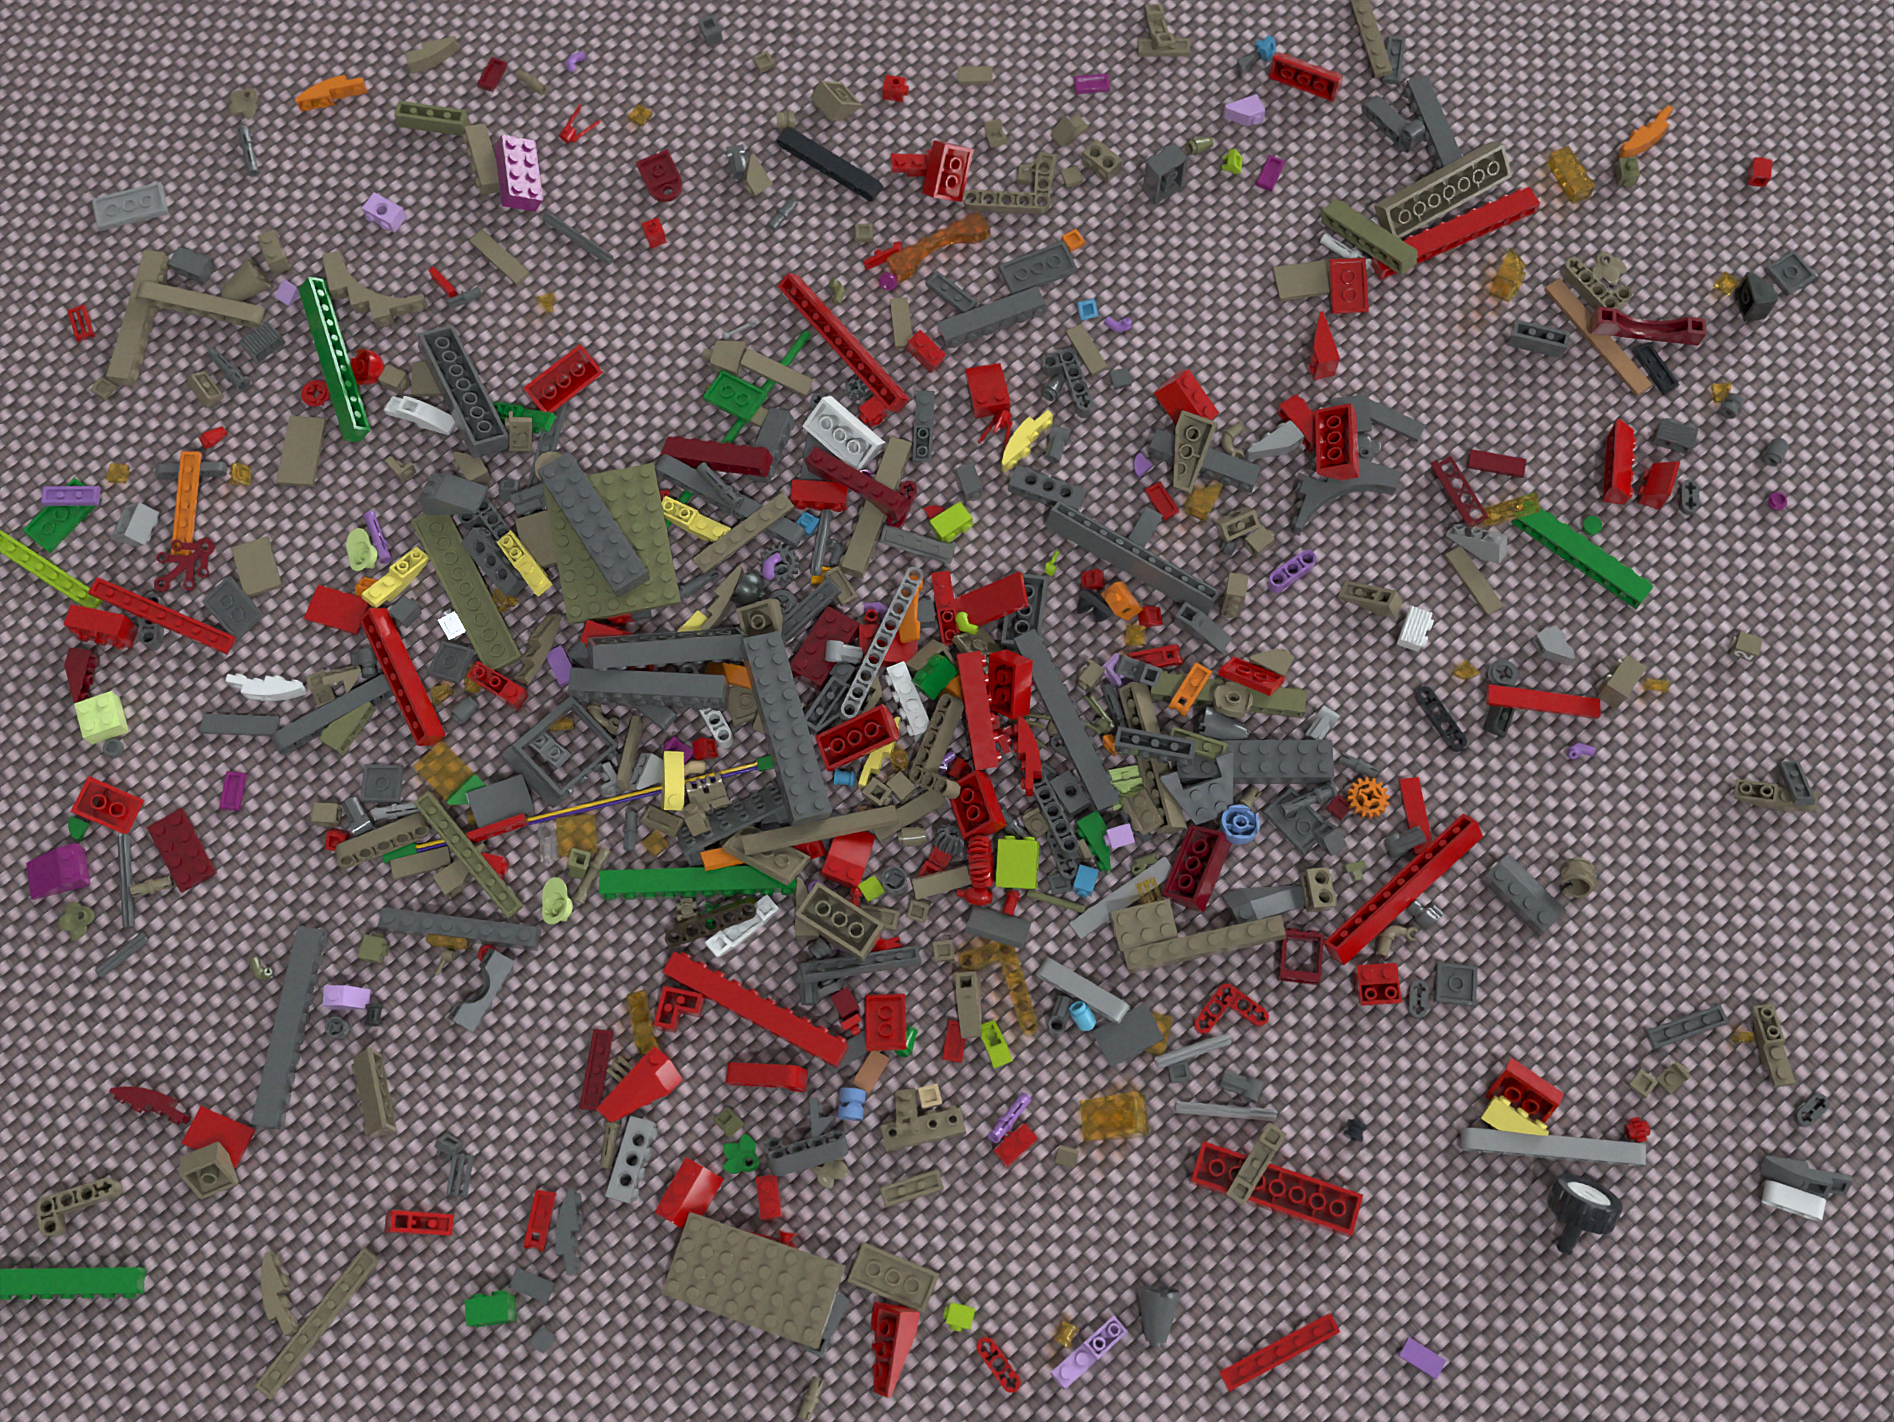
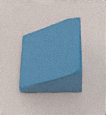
M1094 298L1075 303L1081 321L1098 317Z

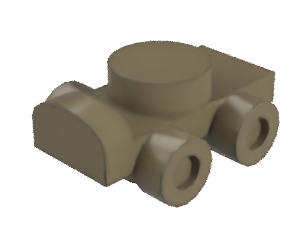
M693 898L680 899L681 903H676L677 911L681 910V914H677L678 922L698 915L693 910L697 909V901H693Z

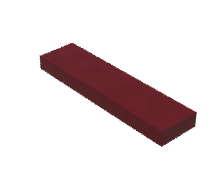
M593 1029L579 1106L580 1110L598 1112L596 1108L602 1103L614 1031Z

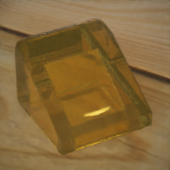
M449 684L430 688L431 699L435 706H439L454 694V690Z

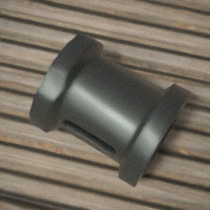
M366 1004L367 1016L364 1025L370 1027L382 1026L381 1010L384 1008V1005Z

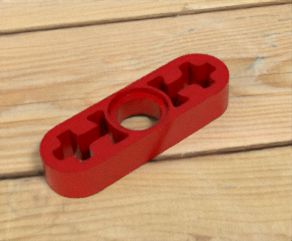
M988 1337L981 1338L976 1346L977 1352L1003 1389L1009 1393L1016 1392L1021 1385L1019 1376L994 1341ZM982 1342L986 1344L990 1342L992 1345L990 1346L991 1352L994 1353L996 1350L999 1353L993 1356L989 1362L986 1360L989 1354L986 1351L981 1352L980 1350ZM998 1358L1002 1359L1005 1363L1004 1369L999 1372L995 1371L992 1367L993 1361ZM1008 1368L1011 1370L1008 1376L1011 1379L1016 1378L1017 1380L1014 1389L1006 1387L1007 1380L1005 1377L1002 1380L998 1377V1375L1004 1374Z

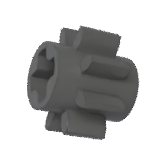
M851 378L849 383H845L847 390L844 392L846 395H849L852 401L854 399L861 401L863 396H867L865 389L868 387L860 378L858 381Z

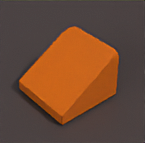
M362 577L355 586V595L362 597V593L378 580Z
M1112 734L1104 735L1102 745L1115 757L1118 754L1114 746L1116 738Z

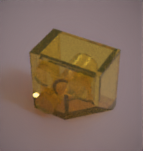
M1511 247L1489 292V295L1509 302L1512 296L1516 297L1526 275V272H1523L1526 264Z

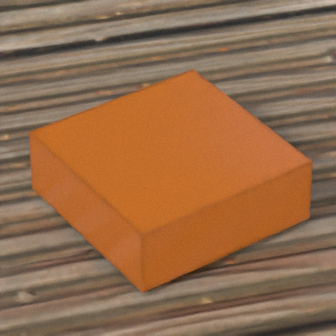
M1077 229L1061 236V241L1065 242L1070 253L1084 246L1086 242Z

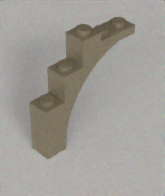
M340 250L322 254L329 291L333 298L336 300L349 296L355 313H365L371 310L372 319L377 328L394 324V317L396 316L401 317L408 313L421 312L424 309H428V304L423 294L396 298L375 293L362 286L348 272L345 259Z

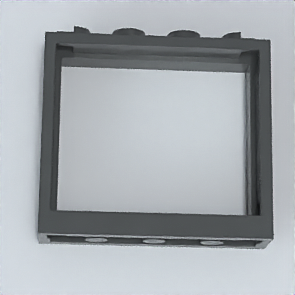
M571 695L516 741L512 746V750L560 800L563 797H569L574 792L573 788L578 784L580 786L589 779L588 775L590 773L598 772L602 768L604 761L613 759L617 755L616 751L619 745ZM572 710L608 749L560 790L523 750Z

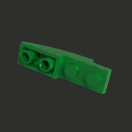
M493 403L503 425H505V418H509V411H513V417L532 418V433L539 434L540 431L549 432L556 418L551 412L524 409L521 405Z

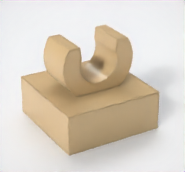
M938 1083L918 1088L922 1109L942 1105Z

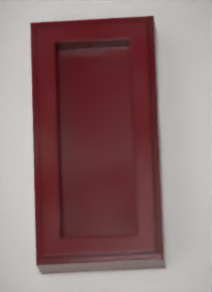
M491 57L477 82L478 88L493 93L506 71L508 63Z

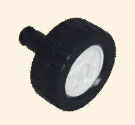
M1574 1174L1559 1175L1555 1179L1547 1198V1204L1551 1211L1567 1222L1556 1246L1557 1250L1565 1255H1571L1582 1231L1599 1235L1610 1234L1614 1230L1623 1210L1620 1199L1610 1190L1590 1179Z

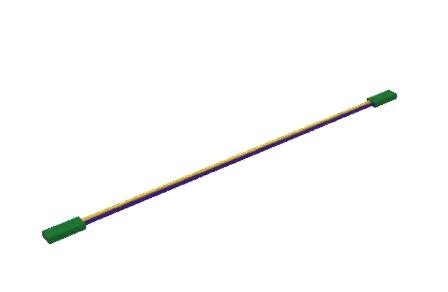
M771 756L758 758L755 763L719 771L721 778L754 770L763 772L774 769ZM714 773L706 774L709 775L711 781L716 780ZM706 775L684 780V788L687 781H690L692 786L697 785L696 778H700L701 783H705ZM662 785L527 818L529 823L527 826L660 794L662 792ZM443 839L420 845L411 843L383 854V862L387 864L390 863V860L447 846Z

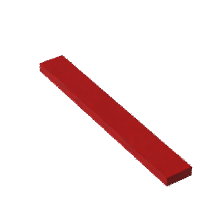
M99 577L96 578L88 591V594L92 597L225 655H228L236 641V637Z

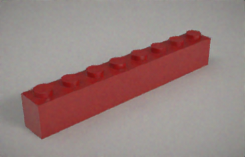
M369 608L359 618L360 623L417 746L436 745L446 734L388 609Z

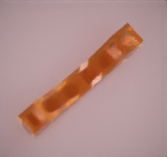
M980 211L975 214L972 213L965 219L954 222L950 227L941 229L934 235L925 237L914 245L907 246L899 253L892 254L887 258V268L890 273L896 276L897 283L899 284L913 277L921 262L937 249L952 244H977L990 237V226Z

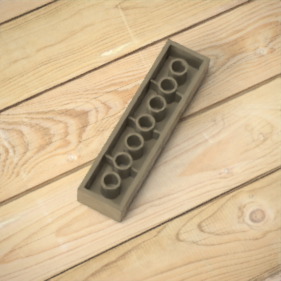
M1490 141L1375 204L1374 208L1380 227L1386 229L1392 235L1401 238L1511 178L1512 174L1504 144Z

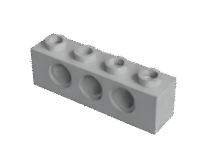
M630 1116L605 1197L632 1205L633 1200H637L640 1191L637 1187L639 1181L643 1180L646 1172L644 1168L645 1161L650 1159L652 1153L650 1145L652 1140L655 1141L658 1133L657 1125L654 1122ZM638 1136H643L644 1143L636 1146L635 1139ZM637 1156V1164L629 1166V1158ZM625 1176H631L632 1182L628 1186H623L622 1184Z

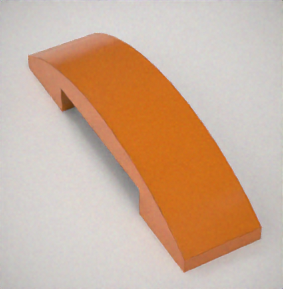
M916 575L909 576L913 581L918 580ZM923 578L899 626L902 643L920 639L921 623L917 620L919 591H923ZM902 590V591H901L902 596H904V597H909V596H910V594H909L908 591H906V590ZM898 607V614H901L902 610Z
M708 662L704 674L724 675L729 685L752 690L746 667Z

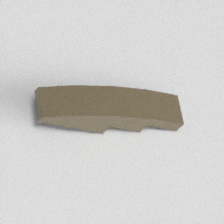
M739 565L714 591L717 600L709 607L708 613L710 618L700 628L701 630L717 629L733 604L731 602L732 597L736 598L737 594L734 592L744 575L742 566Z
M548 614L527 639L531 647L520 659L525 665L514 677L517 683L529 684L541 668L557 635L562 618L561 614Z

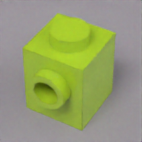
M951 1302L950 1307H945L943 1319H946V1324L950 1325V1330L961 1332L962 1328L971 1330L975 1308Z

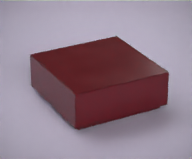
M1337 794V797L1330 802L1326 810L1339 821H1342L1351 810L1348 808L1351 803L1346 801L1340 794Z

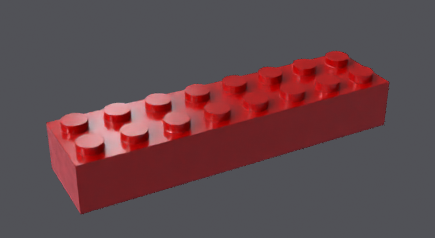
M1203 1141L1199 1148L1189 1184L1229 1197L1226 1193L1248 1156ZM1269 1163L1246 1203L1350 1237L1354 1232L1363 1194Z

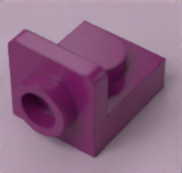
M675 736L664 744L663 752H684V765L689 763L694 756V751L681 743Z

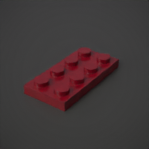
M183 808L146 827L181 893L217 874L212 861Z

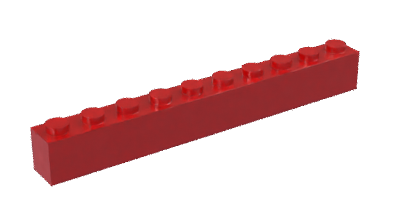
M1530 186L1524 189L1520 188L1513 194L1500 197L1497 201L1487 202L1483 207L1471 209L1462 216L1457 215L1452 220L1446 223L1441 222L1432 229H1425L1416 236L1411 235L1403 242L1417 250L1416 264H1419L1536 213L1540 202ZM1373 256L1371 257L1372 262L1370 265L1379 280L1397 273Z
M787 273L777 287L889 411L899 413L911 399L801 277Z
M1464 813L1459 816L1323 942L1330 957L1343 966L1348 963L1483 837L1478 822Z
M674 951L662 971L666 977L696 993L703 994L710 1001L838 1069L849 1049L846 1039L839 1035L834 1037L828 1034V1029L820 1025L818 1028L811 1025L812 1021L806 1017L801 1016V1018L793 1015L795 1012L787 1007L781 1009L776 1006L777 1002L768 997L764 1000L759 997L760 993L751 988L749 990L742 988L743 984L737 980L732 979V981L725 979L726 975L718 970L712 972L705 963L701 961L695 963L688 954L682 951L679 954Z

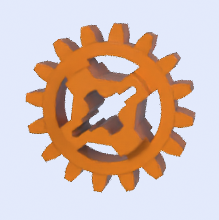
M1365 777L1363 781L1359 778L1356 783L1353 782L1351 784V789L1347 791V794L1350 796L1347 797L1346 801L1351 802L1348 808L1355 809L1354 815L1360 813L1361 819L1367 815L1368 820H1370L1373 816L1378 818L1380 813L1383 814L1386 811L1385 808L1389 806L1387 800L1390 798V795H1385L1388 789L1381 788L1382 782L1377 784L1376 778L1369 781L1368 777Z

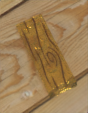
M1535 492L1484 508L1489 517L1485 520V525L1491 527L1539 512L1538 494Z

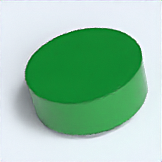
M1589 516L1582 523L1583 531L1590 536L1597 535L1603 526L1602 521L1596 516Z

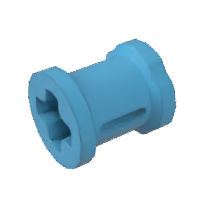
M837 768L834 774V786L843 784L849 785L850 788L854 787L855 771L846 772L840 771Z

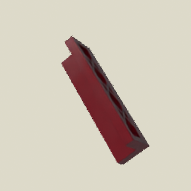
M1452 456L1441 462L1435 460L1430 463L1466 526L1474 527L1489 518ZM1451 462L1454 467L1452 474L1445 473L1442 467ZM1453 478L1462 480L1461 489L1453 487ZM1462 494L1471 495L1470 505L1462 502ZM1471 510H1480L1483 516L1473 520L1470 515Z

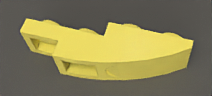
M1049 410L1044 412L1035 421L1029 416L1014 432L1003 455V473L1008 469H1013L1021 458H1026L1031 452V442H1034L1043 430L1046 431L1052 426L1053 414Z
M665 496L661 502L664 518L706 542H709V540L716 542L731 530V528L699 514L698 510Z
M511 530L497 541V544L512 565L520 572L538 597L553 585L540 564Z
M415 547L390 566L389 573L364 591L362 598L374 608L379 607L386 600L391 602L421 572L430 560L429 556L418 547Z

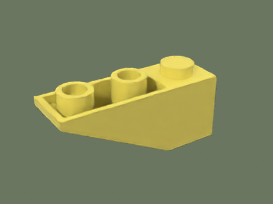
M1494 1095L1481 1114V1119L1501 1131L1548 1136L1549 1134L1546 1124L1538 1119L1533 1121L1528 1117L1529 1113L1520 1107L1515 1109L1510 1105L1511 1102L1501 1095L1499 1098Z

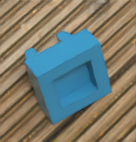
M1267 35L1264 41L1257 40L1255 47H1259L1256 52L1261 54L1262 61L1269 62L1276 51L1274 38Z
M804 511L796 524L806 530L805 534L811 537L818 527L820 519Z

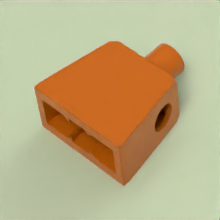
M1123 581L1115 582L1101 594L1114 614L1127 621L1143 610Z

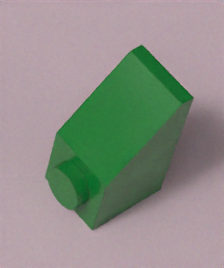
M472 773L445 801L449 805H469L465 793L487 785Z

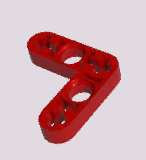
M1222 984L1196 1018L1194 1029L1200 1035L1208 1034L1227 1007L1256 1027L1264 1026L1268 1022L1269 1014L1263 1007L1234 986ZM1221 990H1230L1229 994L1231 997L1227 996L1223 1003L1215 999V997L1218 999L1222 997L1223 992ZM1245 1000L1248 1003V1009L1245 1011L1240 1010L1237 1006L1238 1001ZM1217 1004L1220 1007V1013L1212 1014L1209 1006ZM1252 1006L1255 1007V1009L1253 1010L1254 1013H1256L1257 1015L1260 1013L1263 1014L1262 1018L1264 1019V1021L1260 1020L1259 1022H1257L1255 1020L1256 1016L1253 1013H1251L1250 1016L1247 1015L1250 1012ZM1207 1016L1215 1019L1214 1022L1211 1019L1206 1025L1208 1029L1203 1028L1201 1030L1199 1028L1200 1024L1198 1022H1203Z

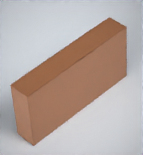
M871 1051L853 1080L852 1085L870 1094L890 1059L878 1051Z

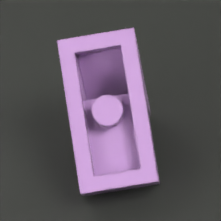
M1115 653L1103 665L1107 671L1104 675L1105 678L1118 689L1131 682H1137L1134 679L1114 673L1120 654Z

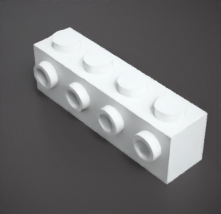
M903 661L887 667L885 679L888 686L891 685L894 690L892 696L895 703L899 702L901 707L899 712L902 719L907 721L906 729L909 736H913L915 742L923 740L930 721L917 690L911 682L912 679L906 664Z

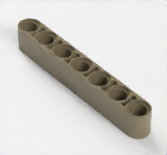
M149 281L140 282L135 297L142 304L256 329L261 325L265 312L262 307Z

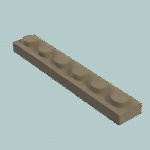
M1349 0L1374 77L1379 78L1392 74L1391 64L1370 1Z
M782 492L695 556L693 560L704 574L708 573L795 508L794 505Z

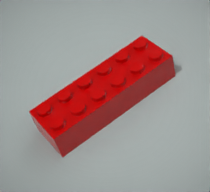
M981 651L957 654L956 662L962 700L964 702L973 769L981 770L999 767L998 763L1001 762L1000 751H996L995 743H998L997 731L993 732L992 724H995L994 712H990L989 705L992 704L991 693H987L986 686L989 685L988 674H984L983 667L986 666L985 654L981 655Z

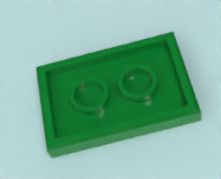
M722 369L702 398L703 401L749 424L768 397V393Z

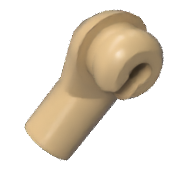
M703 760L690 761L684 765V776L689 773L704 772L706 763Z

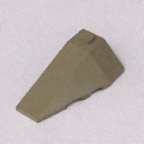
M1182 410L1175 430L1173 487L1189 493L1192 492L1216 432L1217 422Z

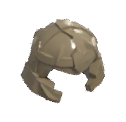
M1579 856L1564 860L1560 868L1561 878L1563 882L1569 880L1572 885L1564 888V894L1580 898L1588 896L1593 891H1597L1596 869L1590 860Z

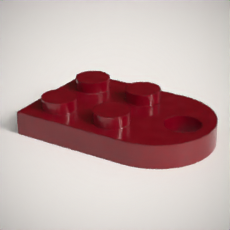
M668 149L635 162L645 186L653 199L659 202H670L679 197L683 190V183ZM665 190H673L669 195L664 194Z

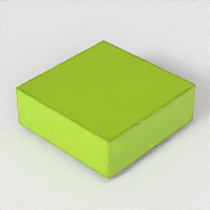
M875 875L858 886L868 903L885 893Z

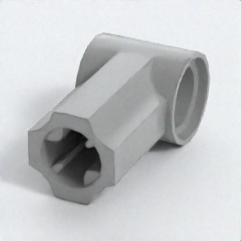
M828 640L826 643V661L860 664L861 659H863L861 647L845 645L844 642Z
M1324 705L1305 734L1307 740H1323L1329 729L1331 730L1341 715Z

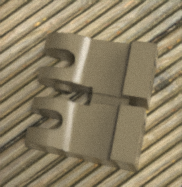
M719 771L714 773L715 783H711L709 775L705 776V785L710 791L707 794L704 793L703 788L705 787L701 783L700 778H696L697 789H693L690 781L685 782L690 803H697L699 809L703 808L706 814L712 812L710 805H712L714 811L731 806Z

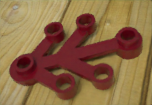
M201 538L196 543H185L180 540L172 541L171 548L176 552L194 550L189 556L167 555L165 552L158 553L156 559L160 564H180L165 577H158L154 581L155 589L160 593L169 591L171 587L170 582L186 569V580L183 582V587L187 591L194 590V565L200 556L201 567L198 568L197 574L202 579L208 578L210 575L208 559L209 555L215 550V545L209 538ZM176 543L181 544L180 548L175 549L174 545ZM203 544H208L206 550L201 548ZM165 555L166 559L160 561V556ZM201 570H206V575H200ZM160 581L165 582V585L163 587L158 586V583ZM188 582H192L191 588H186Z

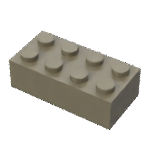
M818 881L795 913L796 919L861 962H864L885 930L882 922Z

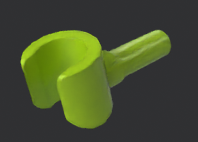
M1055 551L1050 562L1046 563L1044 571L1050 576H1053L1057 570L1054 563L1059 555V551Z

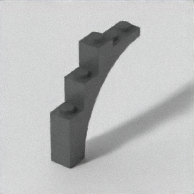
M1359 458V478L1340 481L1324 477V480L1320 481L1305 476L1303 482L1299 481L1296 492L1299 493L1297 500H1300L1297 510L1300 511L1299 517H1294L1291 525L1295 527L1293 534L1300 536L1311 516L1324 504L1337 497L1357 492H1380L1394 495L1402 472Z

